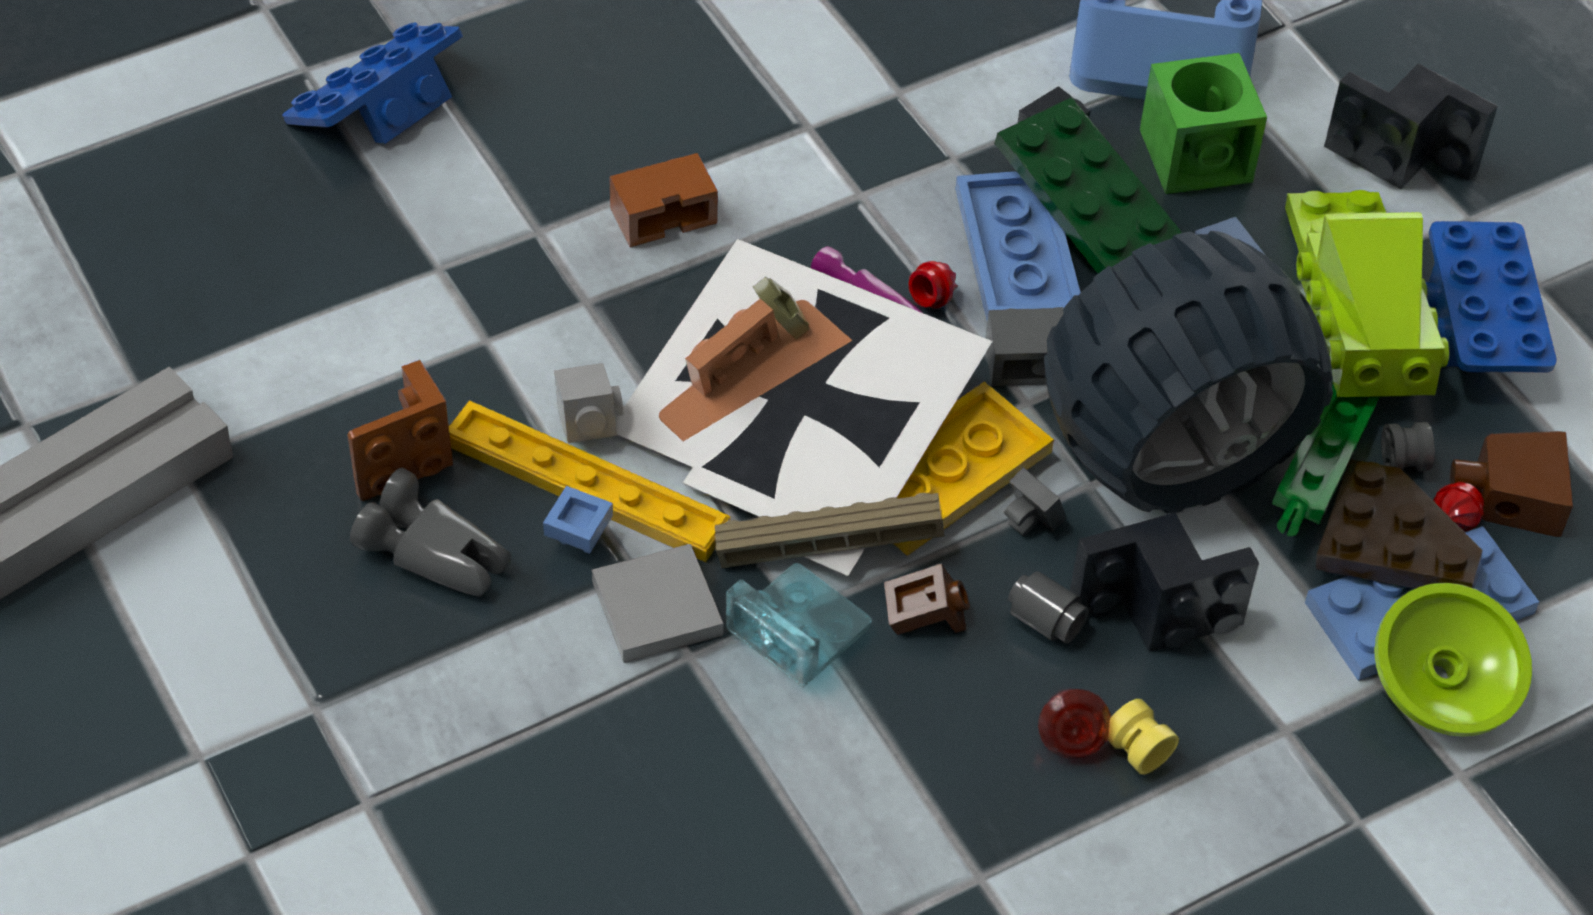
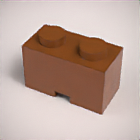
M695 153L610 176V209L629 247L665 238V230L680 227L682 233L717 224L718 190L699 154Z

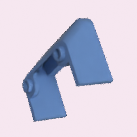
M1080 0L1069 78L1074 86L1083 91L1145 100L1151 64L1240 53L1251 77L1262 0H1221L1216 6L1214 18L1125 6L1126 0Z

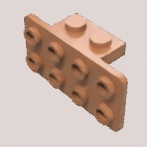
M759 299L749 308L742 309L734 314L729 323L710 339L702 340L693 348L691 354L685 358L692 385L659 412V419L684 442L853 340L806 300H798L796 303L808 321L810 329L798 339H795L775 319L773 309L763 300Z

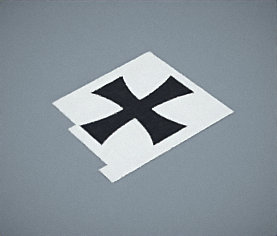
M737 239L623 407V415L617 416L615 419L617 435L692 467L683 484L758 517H775L788 515L793 511L810 512L827 506L837 508L851 506L856 502L872 503L883 501L890 497L897 498L993 341ZM765 276L771 278L790 292L795 301L806 300L852 339V341L685 441H682L659 419V412L692 385L685 358L691 354L693 348L704 339H710L724 328L734 314L742 309L749 308L760 299L753 286ZM865 548L803 557L849 576Z

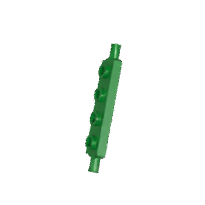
M1332 381L1333 395L1330 405L1325 406L1320 416L1321 422L1311 435H1307L1301 442L1272 502L1273 505L1285 509L1277 523V528L1282 534H1284L1289 522H1292L1287 536L1296 535L1304 518L1320 524L1381 396L1337 397Z

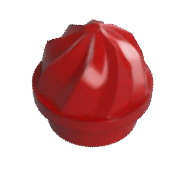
M927 261L920 264L916 271L911 274L908 283L913 300L922 307L940 308L947 305L953 298V292L958 287L955 283L956 273L952 271L948 264L943 262Z
M1457 482L1446 485L1434 497L1433 501L1464 532L1475 528L1483 517V497L1479 490L1471 484Z

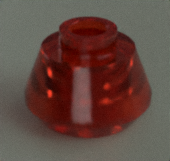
M1077 688L1060 690L1048 700L1040 713L1038 730L1041 740L1052 753L1060 757L1078 759L1089 756L1098 751L1107 741L1111 713L1106 703L1098 695L1090 691Z

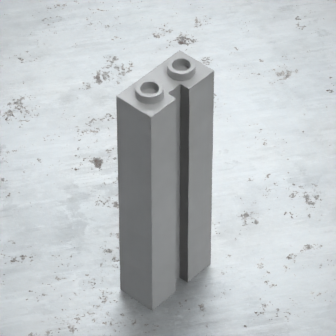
M167 367L0 466V599L233 458L228 426L205 402L198 403L193 396L192 389L170 367Z

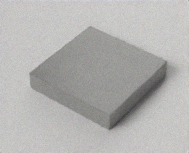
M691 544L592 570V583L623 663L723 636L724 623Z

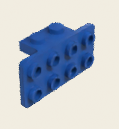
M416 22L398 28L393 32L394 39L385 45H377L364 51L359 56L360 62L351 68H342L327 76L326 85L317 91H307L294 98L291 102L293 107L282 114L286 124L330 127L359 109L375 143L386 144L452 98L433 57L463 37L460 28L443 26L442 23L418 26Z
M1433 222L1428 234L1435 263L1429 282H1426L1427 301L1429 307H1434L1437 311L1440 337H1445L1448 341L1449 360L1447 366H1458L1466 372L1548 373L1553 371L1557 358L1524 227L1516 222Z

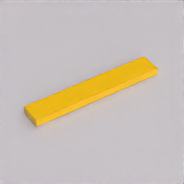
M470 400L449 426L452 449L559 497L565 487L569 486L613 503L612 521L672 548L691 544L696 558L706 562L716 548L715 525L724 524L731 520V516Z

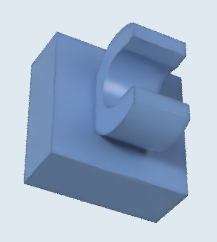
M566 486L543 522L544 535L558 540L562 544L582 549L590 554L613 516V503Z

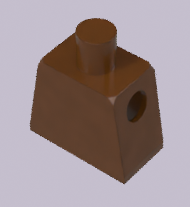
M1566 432L1490 434L1485 437L1478 461L1458 459L1452 461L1450 484L1465 482L1479 490L1484 500L1482 517L1484 521L1548 536L1561 537L1573 508Z

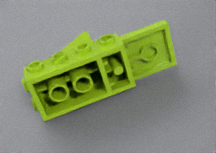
M1355 190L1340 193H1323L1320 191L1287 193L1285 210L1299 251L1296 261L1297 277L1302 283L1305 298L1311 306L1326 340L1332 366V381L1337 397L1435 395L1440 369L1448 364L1449 345L1445 337H1440L1437 311L1434 307H1429L1425 279L1422 278V213H1386L1379 192Z

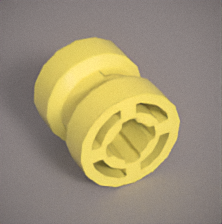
M1138 698L1126 703L1117 710L1108 720L1103 731L1104 737L1114 748L1124 749L1127 752L1128 762L1142 775L1154 771L1167 761L1179 743V737L1168 725L1158 724L1154 720L1153 710L1143 699Z

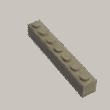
M919 493L914 497L900 499L890 497L883 501L872 503L856 502L851 506L837 508L827 506L816 511H793L788 515L775 517L760 516L754 520L747 521L730 520L724 524L715 525L716 552L721 568L945 537L938 493Z

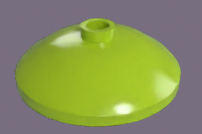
M1435 583L1418 587L1403 595L1392 605L1383 617L1377 630L1374 647L1375 663L1385 691L1405 715L1429 730L1459 737L1475 736L1490 732L1509 720L1518 711L1527 697L1532 679V659L1527 640L1511 614L1494 599L1476 589L1451 583ZM1434 666L1442 667L1447 673V678L1440 677L1435 672Z

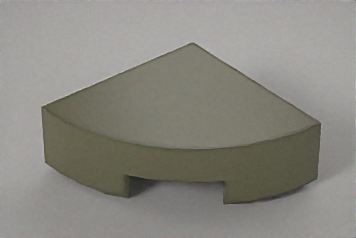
M766 276L753 286L758 297L773 309L775 319L795 339H798L810 329L808 321L790 292Z

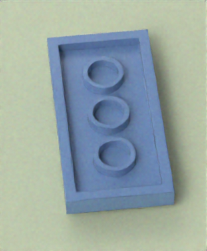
M1017 171L956 177L955 190L986 321H988L989 310L1065 307L1074 295L1081 293L1065 232Z
M1482 526L1466 532L1483 550L1481 567L1474 589L1488 595L1502 605L1515 621L1535 614L1539 601L1486 529ZM1346 576L1308 590L1305 604L1359 681L1378 674L1374 647L1379 625L1392 605L1403 595L1415 588Z

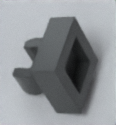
M1022 468L1009 481L1016 499L1008 505L1004 514L1010 519L1008 524L1021 536L1027 535L1036 526L1038 521L1054 532L1067 518L1060 498L1025 468Z

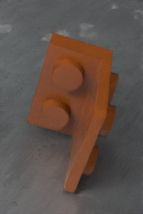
M421 360L401 367L404 388L398 390V395L403 410L350 430L347 434L356 493L361 501L382 495L386 482L399 468L412 472L419 479L424 476L435 475L442 469L453 465L446 400Z

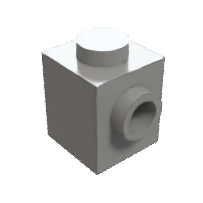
M599 363L554 370L558 413L567 443L617 436L615 416L623 415L622 396L619 385H610L604 364Z

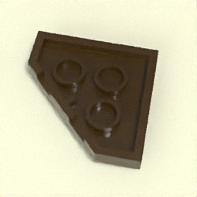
M1351 459L1317 552L1316 570L1415 589L1435 583L1459 584L1474 589L1481 567L1483 550L1400 468L1380 465L1376 462H1363Z

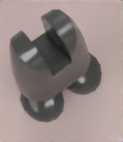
M404 468L397 469L386 482L382 491L380 505L374 502L368 503L357 515L350 532L351 544L362 551H388L394 554L393 562L396 566L446 587L481 597L492 583L487 571L493 574L503 572L511 561L512 556L510 552L440 500L431 501L424 508L418 501L419 483L416 475ZM398 527H400V528H406L407 530L404 532V531H402L401 529H399Z

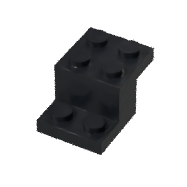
M1419 63L1390 92L1349 71L1339 82L1324 147L1399 189H1402L1429 160L1469 181L1479 170L1498 106Z
M1171 513L1079 539L1070 591L1081 597V604L1089 608V614L1093 612L1105 613L1118 605L1124 604L1149 652L1165 647L1178 648L1187 644L1192 639L1213 633L1226 634L1244 624L1259 561L1251 547L1202 560L1177 514Z

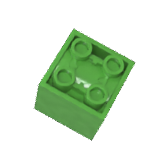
M1240 53L1151 64L1140 132L1165 194L1252 183L1267 115Z

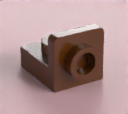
M942 564L884 582L889 625L897 635L943 620L948 622L955 633L966 630L964 611L970 608L967 591L962 581H954Z

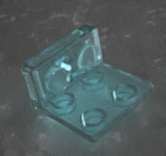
M794 563L763 591L755 590L742 579L726 591V629L802 688L866 633L872 625V618L800 563Z

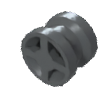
M1415 422L1410 428H1402L1399 424H1385L1381 435L1383 464L1397 467L1401 470L1405 467H1413L1417 471H1430L1434 463L1435 446L1433 432L1429 423Z

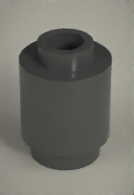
M1040 571L1034 572L1029 577L1022 575L1015 582L1008 596V601L1012 603L1010 614L1051 641L1059 639L1066 644L1070 643L1082 629L1089 614V608L1081 604L1080 596Z

